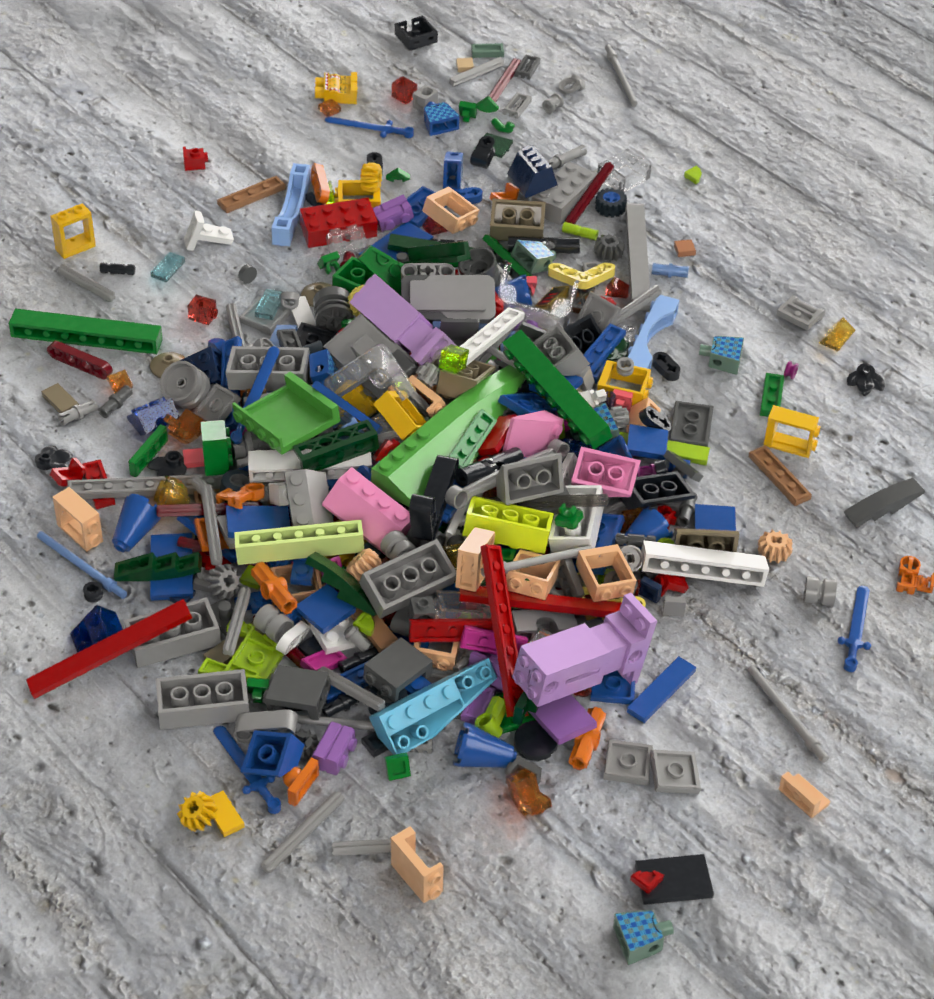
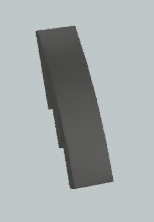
M910 478L866 497L846 509L844 513L850 522L858 528L870 519H873L875 522L888 512L894 514L924 494L925 490L914 478Z

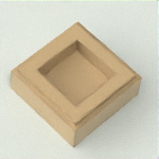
M456 58L458 73L474 68L473 58Z

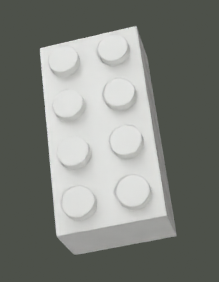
M565 485L576 509L583 511L584 518L574 530L566 527L556 526L554 519L558 514H555L548 539L550 551L555 553L588 545L595 548L605 505L602 485Z

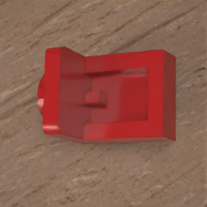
M72 458L69 467L52 468L50 476L59 486L66 487L68 486L67 480H82L85 467L77 458Z
M659 573L653 579V581L662 585L661 597L667 590L685 593L689 589L683 576Z

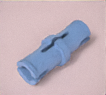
M653 263L652 275L668 276V278H671V276L688 278L689 266L673 265V263H669V265Z

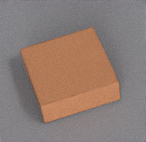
M692 239L674 241V248L678 257L696 255Z

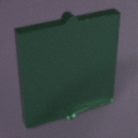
M490 133L484 135L494 138V156L502 158L513 144L511 139Z

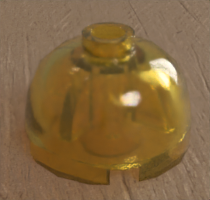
M165 476L166 480L160 481L154 496V502H157V505L190 504L187 487L182 481L170 476Z

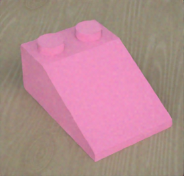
M546 410L511 417L502 452L517 447L522 451L524 457H529L546 450L549 443L554 439H558L562 433L564 419Z
M581 447L571 485H602L603 497H631L641 460Z

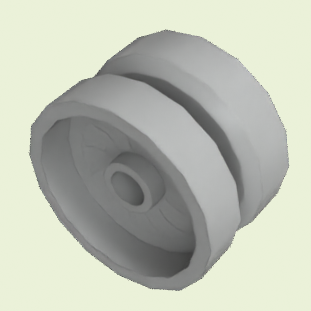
M177 361L169 365L161 375L160 389L164 397L183 409L197 408L210 392L211 387L207 375L187 361Z

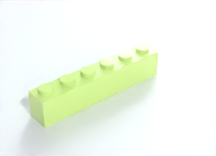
M362 520L234 532L238 565L308 558L314 552L322 556L360 553L364 550Z

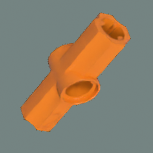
M264 562L257 563L251 569V576L260 585V591L265 600L271 599L285 615L292 613L297 608L298 601L288 591V585L284 577H277Z
M588 708L587 712L597 721V728L575 738L574 747L568 762L574 769H587L593 751L597 750L601 730L606 719V713L601 708Z

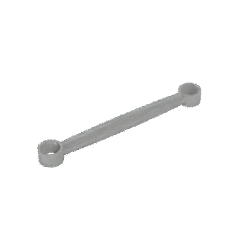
M554 439L549 443L546 450L520 461L555 453H561L563 461L569 453V445L559 439ZM499 470L464 488L457 485L451 486L445 495L446 503L456 509L463 508L469 498L496 487V476Z

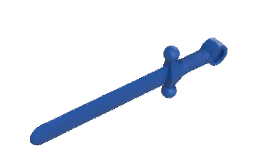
M336 117L325 118V121L329 123L382 131L380 133L381 138H385L389 133L404 135L405 138H412L414 136V129L412 127H393L391 120H388L384 126Z
M272 346L268 349L243 408L260 399L280 352L278 347ZM238 423L236 430L230 435L231 442L236 445L243 441L242 434L245 426L241 423Z
M859 586L857 588L849 639H845L843 636L837 639L840 645L845 644L849 647L848 658L844 662V669L847 672H854L857 669V650L861 648L869 650L871 648L870 642L861 641L870 592L867 586Z
M224 726L215 727L213 730L215 736L241 770L246 755ZM244 774L250 785L244 786L242 792L244 794H249L251 791L259 792L267 803L268 812L271 814L279 813L281 811V801L273 797L266 787L268 783L275 781V777L267 776L262 778L260 775Z

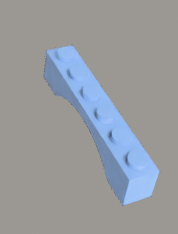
M293 163L283 208L280 214L275 217L271 228L272 245L289 247L291 245L300 217V208H303L306 199L305 195L308 193L311 183L310 165Z
M660 295L655 301L651 302L650 312H647L645 315V323H641L639 335H635L634 346H630L627 357L633 360L634 366L651 369L652 355L647 344L657 332L673 325L678 314L679 299Z

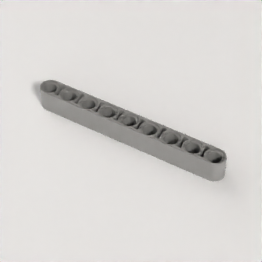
M626 203L625 212L630 303L650 289L644 204ZM650 303L638 311H650Z

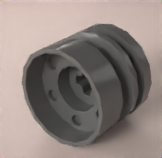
M481 247L470 249L471 259L458 262L460 275H489L494 279L495 287L500 286L501 276L496 257L491 250Z
M328 286L315 294L313 308L317 327L338 332L342 329L341 322L344 319L354 318L353 311L348 304L349 292L338 286Z

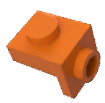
M506 183L505 192H491L489 199L517 200L519 188L512 183Z

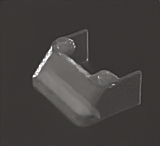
M506 263L498 291V298L503 301L504 310L508 307L522 309L526 315L522 321L527 323L529 319L538 322V326L543 330L548 331L557 323L562 328L567 327L570 322L580 281L576 280L574 282L570 300L564 298L556 300L552 311L515 302L517 290L514 286L507 284L512 263Z
M383 344L375 345L328 376L324 381V386L340 397L368 379L377 388L382 389L392 385L402 401L416 391L388 347ZM338 406L341 418L344 416L343 414L347 411Z

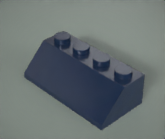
M534 145L525 146L517 152L507 175L525 198L558 185L552 166Z

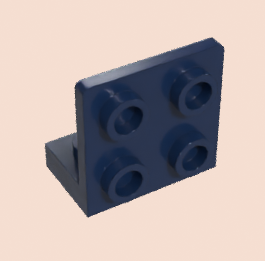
M210 346L180 360L187 361L203 371L209 378L210 385L216 383L221 385V351Z

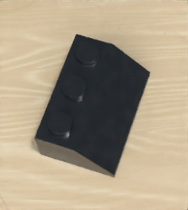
M591 313L563 328L583 355L602 333Z
M675 471L636 477L631 497H620L628 510L646 508L647 506L654 507L695 499L696 495L679 472Z

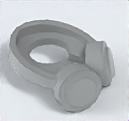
M578 75L567 77L559 83V90L564 94L573 93L579 88L580 90L585 89V83ZM575 82V84H573L572 88H570V89H565V88H564L565 85H567V84H572V83Z

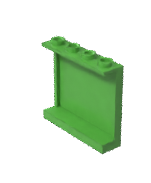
M291 371L284 375L285 386L245 408L240 407L235 402L232 403L234 411L232 414L235 421L241 423L249 432H253L261 441L266 442L271 449H275L281 455L293 449L294 445L306 442L341 422L338 405Z

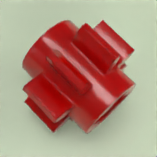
M666 505L658 506L657 511L668 521L669 526L667 529L669 530L670 524L675 525L676 511H672Z

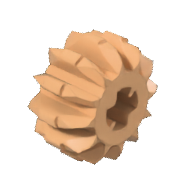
M771 530L770 533L764 532L758 540V554L765 556L766 559H769L770 563L772 561H776L778 564L780 561L786 562L792 554V539L788 537V534H781V530L779 532Z
M367 548L358 553L349 562L346 571L359 582L364 572L381 565L382 561L375 551Z

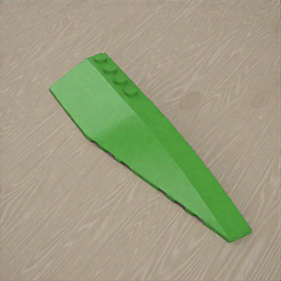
M508 365L461 394L372 467L371 482L391 498L409 507L412 494L424 495L437 455H450L481 409L496 420L499 416H503L504 411L508 408L498 402L500 395L517 394L518 388H521L526 380L525 374ZM478 451L468 465L472 464L474 459H477L479 456Z

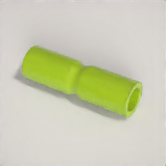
M564 222L562 232L595 241L599 234V230L581 227L568 222Z

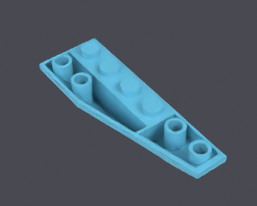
M486 658L404 697L380 712L369 716V719L377 737L393 755L408 752L434 738L497 679V676L489 658Z

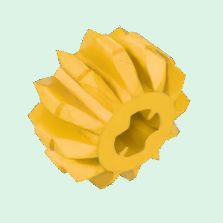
M363 164L360 174L362 190L371 193L378 192L382 181L380 164Z
M201 791L198 794L191 792L190 798L183 797L185 802L178 805L180 811L177 813L178 818L181 819V824L194 832L197 829L204 831L205 825L212 826L210 821L217 818L214 812L218 810L217 805L214 804V799Z

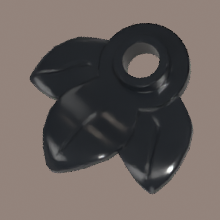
M860 364L856 371L850 373L847 377V385H857L863 396H867L873 388L884 391V379L881 375L875 373L874 367L870 364Z
M46 446L41 449L40 454L35 456V463L37 468L41 470L68 467L66 462L73 458V454L65 449L58 450L56 446Z
M170 451L165 457H156L147 465L148 469L157 471V476L185 475L187 471L186 466L183 464L184 458L178 451Z

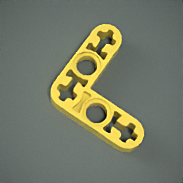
M551 263L548 265V276L578 289L585 290L615 276V265L612 263H602L585 272H580L560 263Z

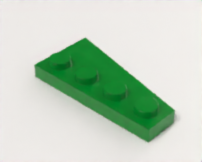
M369 245L357 259L373 275L376 274L401 296V267L404 264L396 261L374 246Z

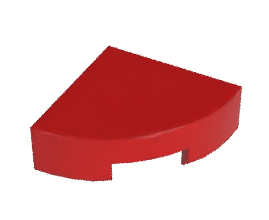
M637 871L631 875L630 881L649 894L663 880L664 875L658 871Z

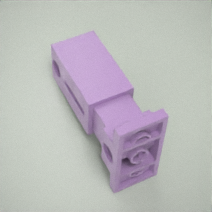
M376 274L366 281L359 292L354 294L350 303L392 341L397 343L408 355L412 353L410 357L419 365L429 362L442 370L451 363L448 361L449 354L456 350L458 346L442 330L437 327L432 329L434 326L419 311Z
M632 593L625 594L620 610L606 615L603 624L589 628L584 623L520 646L512 678L537 707L598 685L602 682L604 675L616 670L630 685L634 680L636 684L657 620Z

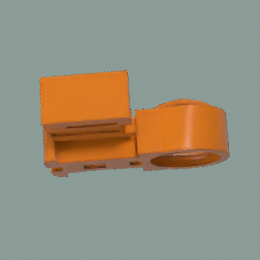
M248 483L237 492L227 488L216 494V504L227 500L229 506L242 509V503L246 501L256 502L265 497V487L261 483Z
M904 556L901 558L898 568V576H901V581L897 583L896 591H907V594L913 595L916 589L917 591L932 594L934 573L931 577L923 578V575L918 576L921 567L920 561L913 556Z

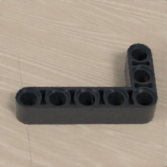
M437 455L424 495L412 494L409 504L412 538L426 541L435 540L447 505L445 495L448 489L453 486L455 471L459 467L458 458Z

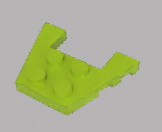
M243 621L239 637L244 638L228 665L206 657L198 670V674L245 669L246 682L247 678L270 680L271 674L276 670L284 654L276 650L278 643H275L266 634H260L251 623L247 624ZM230 622L227 625L226 632H228Z

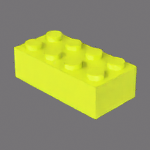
M473 496L466 514L462 536L468 537L475 527L495 532L494 545L502 544L512 549L521 548L530 552L545 554L554 513L513 504L506 505L503 502Z

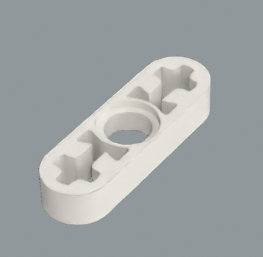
M303 621L297 623L281 637L276 650L284 655L289 653L305 639L311 626Z

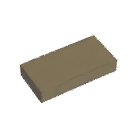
M58 383L41 391L42 396L59 413L72 409V406L76 404L79 405Z

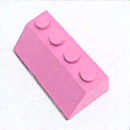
M352 467L337 480L322 503L324 508L341 521L362 520L363 538L381 552L380 543L386 534L397 530L406 536L411 528L409 511Z

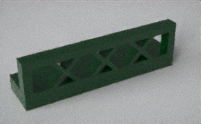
M468 241L409 247L407 248L409 261L401 263L404 265L407 263H455L471 259Z
M367 419L294 445L293 451L300 460L301 469L319 471L379 449L378 433ZM364 428L368 429V431L364 433L358 432V430ZM344 435L350 436L348 439L345 440L339 439L341 436ZM325 442L331 443L328 446H320ZM305 449L312 450L311 452L306 454H302L301 452Z

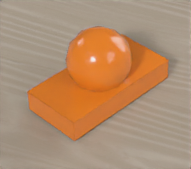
M311 757L303 769L293 767L291 771L283 775V781L289 788V804L293 806L298 805L319 776L318 760Z

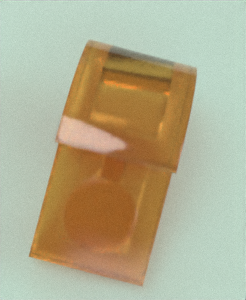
M187 408L178 420L169 414L164 418V421L169 424L168 429L170 431L168 434L183 444L193 442L202 434L201 422L205 421Z
M524 768L506 776L511 798L523 816L528 814L532 816L539 815L552 807L551 799L540 792L535 774Z

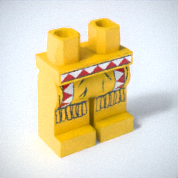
M351 72V76L324 73V77H315V98L324 99V104H329V102L357 104V72Z

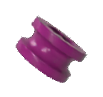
M789 361L784 371L785 377L790 376V379L793 380L797 374L799 364H792V361Z

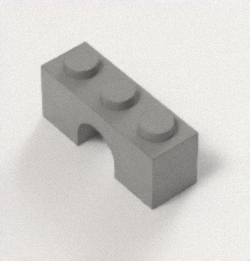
M541 610L511 611L515 635L527 637L528 642L534 641L538 630H544L553 635L578 626L574 614Z

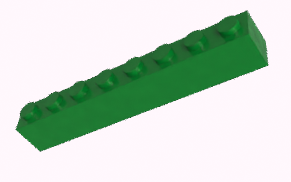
M15 308L9 321L11 337L31 340L59 341L65 344L156 355L163 340L160 325Z
M519 330L502 342L505 348L503 353L509 361H514V366L519 372H524L528 383H533L538 394L541 397L543 395L546 397L548 405L552 409L555 407L558 410L557 414L559 417L567 420L573 433L577 432L580 435L579 438L585 446L589 445L592 449H596L613 437L609 425L522 330Z

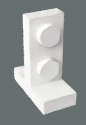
M194 211L184 236L186 249L194 251L198 240L232 245L234 240L230 228L204 224L202 213L199 211Z

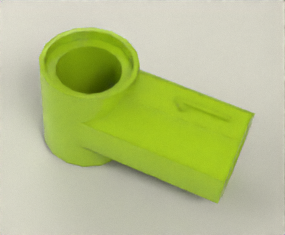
M493 696L486 712L476 718L475 726L499 738L503 732L500 724L506 713L504 699L500 696Z

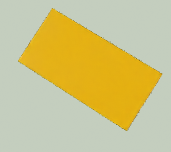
M224 791L211 796L218 808L214 812L217 818L213 819L223 837L245 828L242 818Z

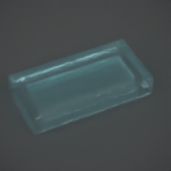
M169 252L150 272L151 277L167 283L185 263V257Z
M266 289L255 310V317L273 320L281 304L282 291Z

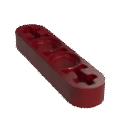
M53 341L47 347V352L53 359L100 379H107L113 373V368L107 361L62 342Z

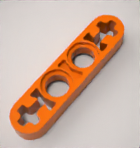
M313 163L311 167V182L316 202L327 204L330 189L324 167L321 164Z

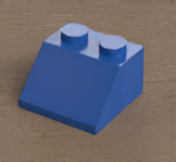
M254 730L240 772L250 775L282 777L291 771L293 767L298 766L305 744L292 733Z

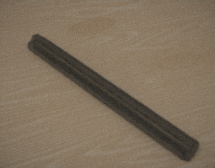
M607 494L552 495L514 503L513 505L527 508H560L565 503L566 508L572 506L606 507L609 504V498ZM486 497V499L502 502L498 497Z

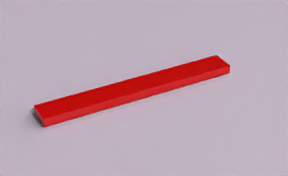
M484 544L480 546L506 714L507 717H513L514 707L523 690L512 678L518 658V650L502 551L499 545Z
M480 586L476 592L459 588V601L489 605L487 587ZM508 591L510 607L605 618L606 615L619 611L622 602L613 601L593 602L592 599L548 594L547 598L542 600Z
M182 599L27 678L26 681L31 695L36 699L192 619L193 617L185 600Z

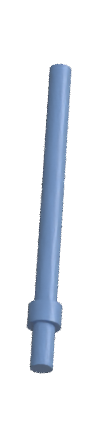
M43 531L38 532V539L101 583L105 590L115 593L122 599L127 596V592L119 587L115 580L105 577Z

